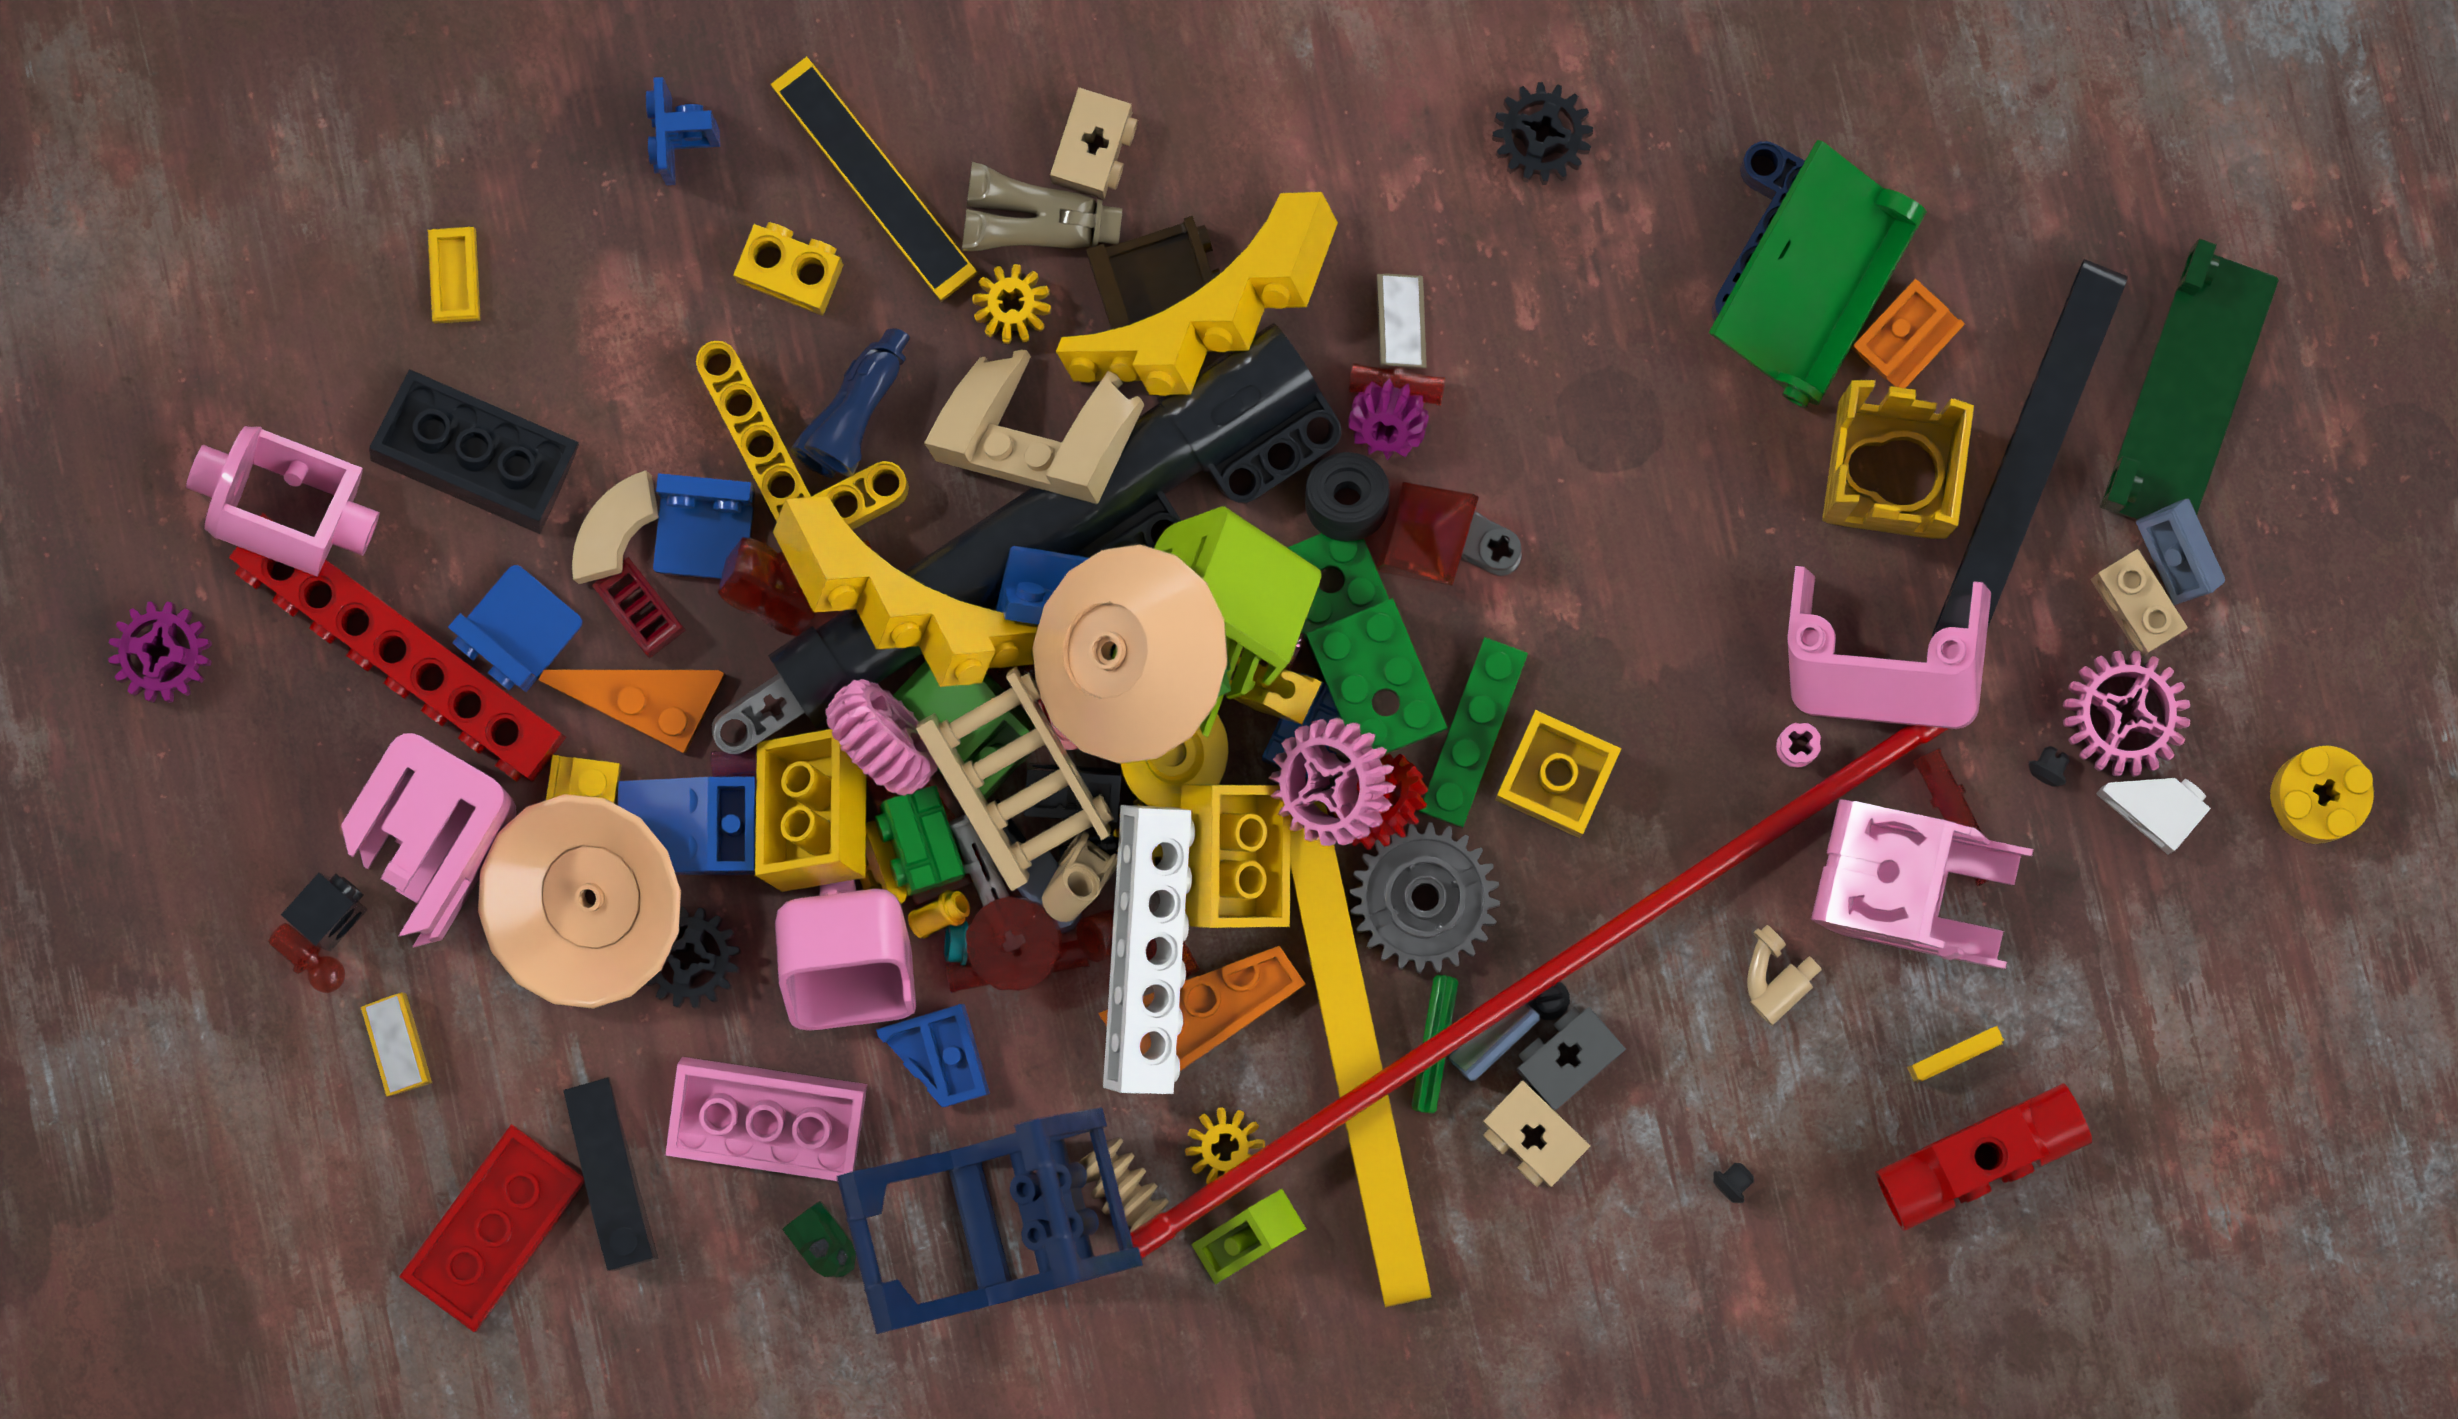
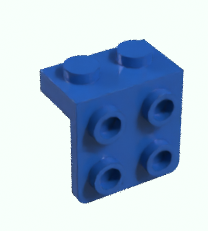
M513 565L508 568L467 618L459 613L448 628L458 635L452 643L473 661L479 654L488 660L493 667L487 673L506 689L510 690L516 684L523 691L527 692L541 676L543 670L547 669L581 629L583 621L575 611L521 566Z

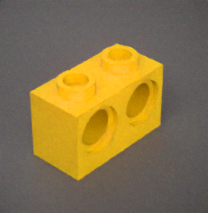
M768 222L766 228L754 224L733 274L736 282L823 316L843 268L841 258L835 255L837 249L816 239H811L809 245L792 239L793 231L772 222ZM767 247H774L781 251L780 261L771 268H763L756 262L759 252ZM818 264L824 268V276L818 283L808 285L799 280L800 272L806 265Z

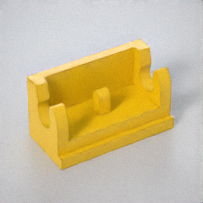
M1241 657L1238 658V661L1236 663L1237 666L1239 665ZM1258 664L1252 679L1256 682L1254 688L1245 695L1233 699L1253 710L1302 725L1322 682L1315 678L1283 669L1271 685L1267 686L1262 681L1268 664L1266 667Z

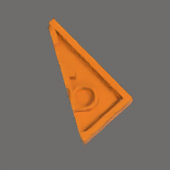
M543 670L538 680L686 754L726 674L719 670Z

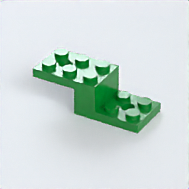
M1321 533L1287 547L1321 571L1326 568L1337 569L1344 577V585L1336 593H1326L1318 586L1301 633L1321 681L1327 685L1340 719L1344 720L1345 726L1350 723L1360 724V736L1369 732L1375 734L1371 747L1373 750L1380 747L1387 749L1385 755L1447 730V725L1394 599H1389L1365 540L1338 541ZM1383 690L1393 692L1399 699V709L1391 716L1377 714L1372 707V699L1376 693Z

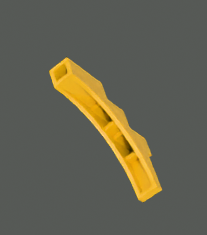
M1280 193L1267 221L1248 247L1217 277L1191 296L1163 312L1131 325L1097 334L1061 337L1056 353L1073 382L1102 381L1109 371L1115 373L1124 382L1142 381L1149 395H1191L1207 351H1249L1265 308L1307 307L1338 224L1323 193Z
M828 496L785 499L773 534L814 613L856 609L877 650L919 646L940 687L982 683L988 668L1034 664L1033 644L1038 624L1006 620L1003 612L961 602L928 588L897 570L871 550L844 522Z

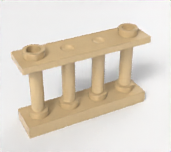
M1017 666L1009 670L1006 676L1012 688L952 722H949L947 719L940 722L937 715L933 713L919 721L916 727L918 734L1011 891L1028 882L1030 874L1027 868L1032 866L1031 861L1092 826L1095 828L1100 839L1103 840L1110 836L1111 827L1108 822L1114 820L1103 797L1098 795L1093 798L1038 704L1037 700L1041 697L1036 689L1035 680L1030 673L1022 676ZM1022 704L1036 728L975 763L971 760L964 763L955 748L961 744L960 739ZM1046 745L1059 769L999 804L996 801L988 804L979 787L985 785L984 779ZM1071 787L1083 810L1023 844L1019 841L1014 844L1011 843L1003 830L1004 827L1008 826L1007 820L1063 788Z

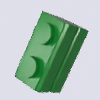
M936 785L917 790L912 795H901L882 802L879 807L881 814L875 816V822L882 842L891 841L896 859L890 860L889 864L897 887L905 885L908 896L959 881L964 877L965 871Z

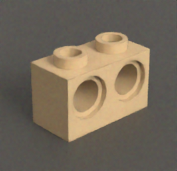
M2139 549L2100 571L2091 579L2134 650L2141 652V658L2188 629Z

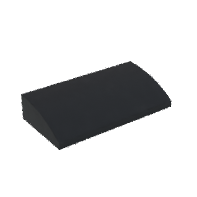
M409 369L369 447L370 459L374 463L540 534L569 472L579 442Z

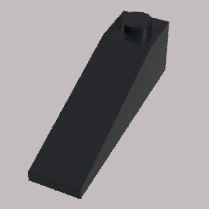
M607 1077L563 1090L607 1271H616L659 1259L610 1078Z

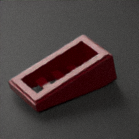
M629 557L623 561L622 573L601 578L592 585L649 659L686 631ZM630 573L634 581L612 597L608 589ZM641 588L645 595L623 611L619 604ZM652 602L656 609L634 625L630 618ZM663 616L667 623L645 639L641 632Z

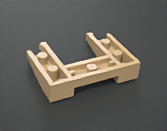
M1013 351L1012 358L988 362L986 357H980L950 396L924 442L935 461L1098 504L1144 407L1142 399L1136 396L1128 400L1118 390L1123 384L1120 378L1115 373L1108 371L1081 409L1063 442L998 426L1031 358L1028 351Z

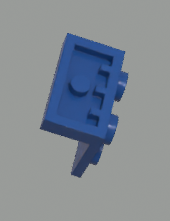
M658 473L656 492L661 499L653 563L654 571L661 574L722 580H746L756 493L752 483Z

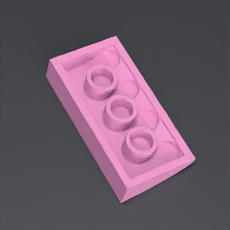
M682 1057L677 1064L665 1156L837 1181L836 1176L854 1171L867 1084Z

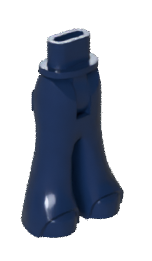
M897 328L887 329L879 342H872L856 360L852 361L843 375L844 380L833 401L808 425L790 448L792 454L807 468L829 478L834 477L836 472L849 477L853 476L859 461L862 459L861 444L868 421L878 403L895 381L900 365L906 360L902 351L910 340V336Z

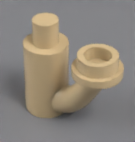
M1766 925L1762 930L1756 929L1753 932L1758 942L1749 966L1747 987L1751 998V1006L1769 1025L1773 1026L1813 988L1809 981L1822 969L1809 956L1797 968L1790 964L1773 981L1767 984L1766 973L1769 957L1772 954L1778 958L1782 954L1780 950L1786 944L1769 925Z

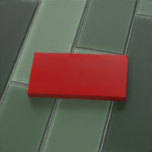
M511 1124L399 1277L471 1331L477 1332L584 1187V1177Z

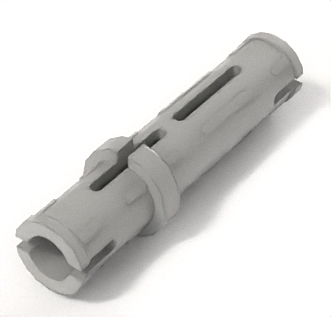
M967 815L955 818L949 822V825L964 859L962 861L966 874L970 873L984 910L1001 945V951L1009 952L1029 942V938L1024 932L997 866ZM972 844H974V846H975V848H976V851H977V854H978V856H979V859H980V861H981V863H982V865H983V867H984V870H985V872H986V877H985L984 874H983L981 865H980V863H979V861H978V859H977V857H976V855H975V852H974V850H973V848H972ZM991 888H993V891L996 895L998 903L1004 914L1005 921L1003 920L1001 913L998 909V906L995 902V899L992 895Z

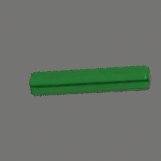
M1436 975L1434 977L1422 1043L1452 1024L1459 983L1457 978L1446 975ZM1446 1057L1417 1075L1412 1100L1413 1110L1428 1114L1435 1113L1437 1110Z

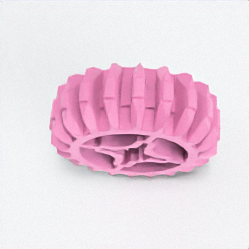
M2115 651L2111 657L2112 667H2110L2103 656H2099L2094 659L2098 674L2087 666H2084L2079 671L2081 678L2087 685L2076 681L2070 683L2068 689L2080 698L2079 700L2073 698L2066 699L2063 702V707L2067 710L2077 711V716H2070L2064 719L2063 725L2069 728L2078 726L2080 732L2072 735L2068 740L2071 745L2077 744L2083 739L2087 743L2088 747L2079 754L2082 760L2089 758L2094 752L2099 755L2095 762L2094 768L2096 770H2103L2108 761L2111 760L2113 761V776L2122 775L2125 763H2128L2129 771L2133 777L2139 776L2142 771L2141 760H2143L2150 771H2154L2159 768V761L2155 753L2162 759L2169 761L2174 757V753L2166 743L2169 742L2177 746H2181L2184 743L2185 738L2174 731V728L2182 729L2190 726L2189 719L2177 716V711H2183L2190 707V701H2175L2174 695L2181 692L2185 686L2182 682L2176 683L2172 687L2168 686L2166 680L2174 673L2171 667L2166 668L2159 675L2154 672L2159 661L2157 657L2152 656L2146 662L2145 667L2140 666V651H2133L2131 653L2128 664H2125L2122 652ZM2132 677L2136 679L2125 696H2116L2111 693L2104 694L2096 690L2103 681L2110 678ZM2148 687L2155 692L2161 703L2163 712L2162 723L2158 722L2157 717L2148 712L2145 706L2146 694L2149 691L2147 690ZM2134 699L2131 714L2137 718L2138 722L2135 723L2132 719L2119 729L2122 723L2120 721L2122 713L2116 710L2117 707L2115 705L2118 704L2122 708ZM2091 704L2097 706L2096 710L2104 714L2108 720L2109 727L2105 735V741L2100 738L2093 727L2090 716ZM2128 731H2137L2142 734L2149 733L2157 737L2150 746L2141 750L2125 751L2117 749L2120 741L2125 738Z
M864 679L859 681L853 680L848 686H844L834 695L835 697L825 710L828 727L833 730V738L841 744V750L850 756L852 763L857 764L863 770L864 775L868 774L877 785H884L888 791L896 792L903 796L907 794L912 795L918 788L922 789L932 779L931 777L938 770V766L916 730L919 721L914 717V712L909 711L903 705L902 700L898 701L892 696L890 691L882 690L878 684L870 683Z
M1340 718L1331 719L1328 723L1324 719L1312 721L1310 727L1305 725L1297 728L1294 731L1295 738H1286L1281 743L1286 753L1277 754L1273 758L1282 768L1281 771L1273 772L1269 777L1271 780L1280 783V790H1276L1271 797L1277 800L1283 799L1285 804L1280 809L1278 815L1282 817L1292 815L1293 820L1289 830L1299 831L1304 828V840L1311 842L1320 838L1321 845L1324 846L1334 845L1336 841L1341 845H1347L1352 843L1354 838L1361 839L1367 837L1370 833L1369 827L1379 826L1383 822L1379 812L1387 811L1392 806L1383 796V794L1393 792L1396 787L1392 783L1385 781V775L1391 773L1394 767L1391 765L1382 766L1380 758L1385 755L1387 749L1380 747L1373 750L1371 746L1374 742L1375 734L1369 732L1360 736V724L1350 723L1345 726L1344 720ZM1325 745L1340 750L1351 762L1346 764L1341 762L1334 752H1328ZM1306 770H1307V773H1308V782H1307V784H1306V780H1305ZM1343 773L1342 776L1335 780L1336 786L1322 791L1323 788L1330 785V778ZM1358 779H1359V784H1360L1359 795H1358V792H1357V790H1356V789H1357V781H1358ZM1321 801L1325 803L1331 812L1335 811L1340 819L1325 814L1314 802Z

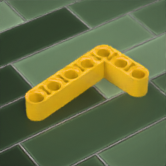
M724 341L708 342L700 348L697 354L696 365L698 372L777 521L785 499L811 497L735 350ZM724 354L731 358L729 370L719 376L708 373L707 363L714 355ZM737 395H747L752 399L750 411L743 416H733L728 412L730 400ZM765 435L772 438L774 442L773 449L767 456L755 457L750 454L749 446L755 437ZM882 461L812 497L828 496L833 505L839 497L844 495L856 498L858 501L856 512L850 517L842 518L853 530L903 503L908 495L909 485L903 470L893 462ZM892 474L899 479V487L894 494L881 496L874 491V484L881 475ZM781 476L792 478L795 481V488L792 494L785 498H776L771 495V484L776 478Z

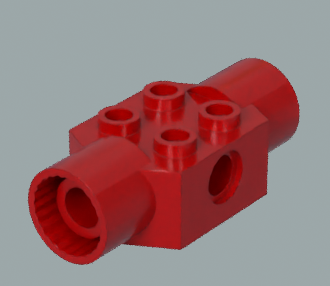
M2062 1083L1929 1144L1875 1171V1175L1895 1220L1900 1228L1906 1231L1955 1208V1198H1959L1961 1204L1973 1201L1992 1192L1989 1182L2001 1178L2004 1184L2020 1179L2035 1171L2032 1162L2035 1161L2039 1167H2042L2091 1144L2092 1136L2077 1101L2069 1088ZM1979 1145L1986 1146L1992 1153V1163L1987 1170L1979 1167L1975 1160V1151Z

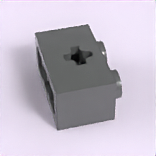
M1573 1007L1554 1024L1555 1028L1559 1031L1557 1035L1546 1044L1540 1038L1536 1039L1518 1055L1524 1063L1516 1071L1554 1111L1626 1050L1590 1007L1582 1013ZM1560 1044L1567 1049L1575 1045L1580 1050L1575 1056L1578 1062L1577 1067L1574 1068L1568 1063L1561 1068L1555 1061L1561 1055L1557 1049Z

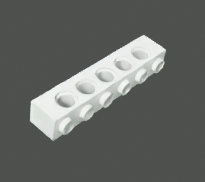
M1121 805L1103 1088L1116 1092L1173 1094L1174 1082L1179 1077L1180 1061L1176 1055L1177 1035L1180 1034L1183 1026V1014L1179 1008L1180 988L1183 987L1186 979V967L1182 960L1183 941L1186 940L1189 932V920L1185 913L1186 894L1190 891L1192 884V873L1188 866L1189 847L1193 844L1195 837V826L1191 819V810L1175 807ZM1160 844L1163 849V858L1157 866H1154L1152 852ZM1157 891L1160 896V905L1154 913H1151L1149 899ZM1154 938L1157 943V952L1151 960H1148L1146 957V947L1150 940ZM1149 986H1152L1154 999L1145 1008L1143 994ZM1149 1033L1151 1036V1046L1142 1055L1140 1041L1145 1034Z

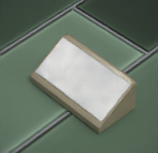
M1377 274L1380 370L1426 369L1423 276Z

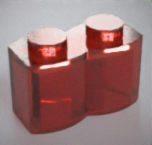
M742 537L726 558L718 594L732 607L746 613L758 614L771 628L791 636L800 635L813 619L815 613L809 605L788 561L782 559L773 548L765 543Z

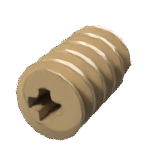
M1121 1137L1106 1142L1127 1224L1131 1226L1130 1232H1132L1151 1218L1162 1213L1169 1201L1166 1197L1154 1201L1150 1199L1158 1186L1155 1182L1140 1186L1139 1182L1146 1173V1170L1143 1167L1131 1171L1128 1170V1166L1135 1156L1132 1152L1120 1156L1116 1154L1123 1143ZM1093 1150L1078 1163L1086 1167V1184L1097 1181V1185L1090 1194L1095 1200L1106 1195ZM1107 1202L1102 1208L1105 1215L1110 1214Z

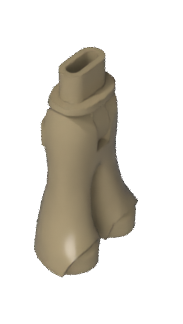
M972 162L967 207L1017 211L1036 214L1037 217H1006L967 209L962 251H982L1004 246L1084 248L1098 246V242L1119 244L1123 208L1102 206L1103 200L1097 199L1096 202V199L1079 193L1024 183L1009 178L984 164Z

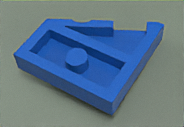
M958 1004L876 1029L878 1037L884 1043H887L903 1060V1065L915 1078L921 1080L927 1087V1091L942 1108L990 1094L965 1004Z

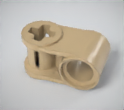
M1085 831L1079 833L1068 846L1059 861V867L1042 895V903L1046 912L1060 922L1073 921L1099 895L1103 886L1117 868L1118 855L1113 854L1110 856L1088 840L1089 834Z

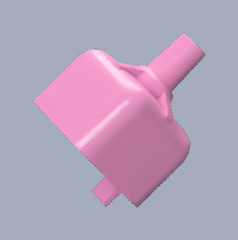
M855 880L820 885V896L793 899L785 902L779 908L775 920L779 986L789 1021L794 1027L802 1030H822L899 1020L915 1014L916 999L911 944L900 901L894 894L886 889L856 891Z

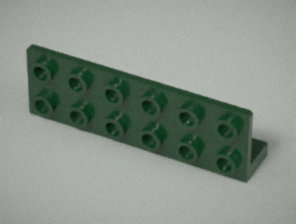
M2200 238L2190 248L2100 508L2138 520L2175 502L2189 499L2197 515L2279 281L2276 276L2214 254L2217 244Z

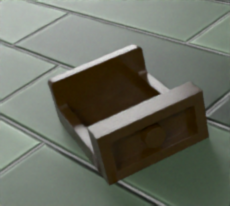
M1193 216L1184 218V222L1120 244L1105 248L1104 244L1086 249L1111 330L1131 325L1163 312L1197 292L1221 273L1219 268L1210 269L1205 253L1213 251L1205 225L1196 227Z

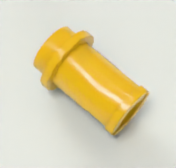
M947 890L939 895L938 900L918 910L911 911L908 915V922L913 933L918 938L923 937L924 939L949 925L955 927L962 925L965 922V918L970 914V906L968 900L961 892Z

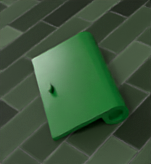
M1817 140L1716 318L1709 334L1783 387L1785 390L1782 396L1788 401L1802 408H1807L1809 403L1819 405L1926 215V209L1912 198L1900 192L1881 187L1825 142Z

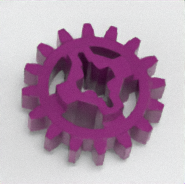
M168 601L165 603L162 611H159L154 602H147V613L144 615L134 608L130 609L129 612L133 621L129 625L118 621L116 626L123 632L121 639L111 638L108 642L118 649V654L108 658L109 663L122 667L115 675V679L120 683L131 680L127 692L134 696L138 695L144 688L145 700L151 703L155 702L158 693H161L166 702H173L174 691L177 689L184 695L189 696L191 691L187 683L191 679L203 683L205 679L197 672L199 666H211L212 663L211 660L202 655V650L210 648L212 642L198 637L206 628L205 625L200 621L189 624L193 613L186 608L176 616L175 604ZM153 624L150 632L141 638L136 637L143 628ZM177 626L186 634L190 649L182 647L176 639L178 630H176ZM163 642V645L170 649L168 657L160 656L158 660L151 656L152 648H160ZM131 656L139 658L144 665L142 672L144 679L135 671L131 662ZM180 666L185 667L178 676L167 681L169 673Z

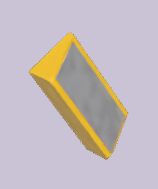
M401 992L362 1006V1014L386 1097L432 1084L407 994Z

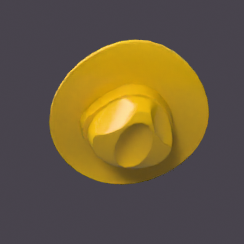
M1217 714L1208 738L1202 735L1199 726L1191 738L1157 759L1120 763L1126 784L1131 792L1148 806L1181 808V784L1219 785L1228 760L1227 733Z

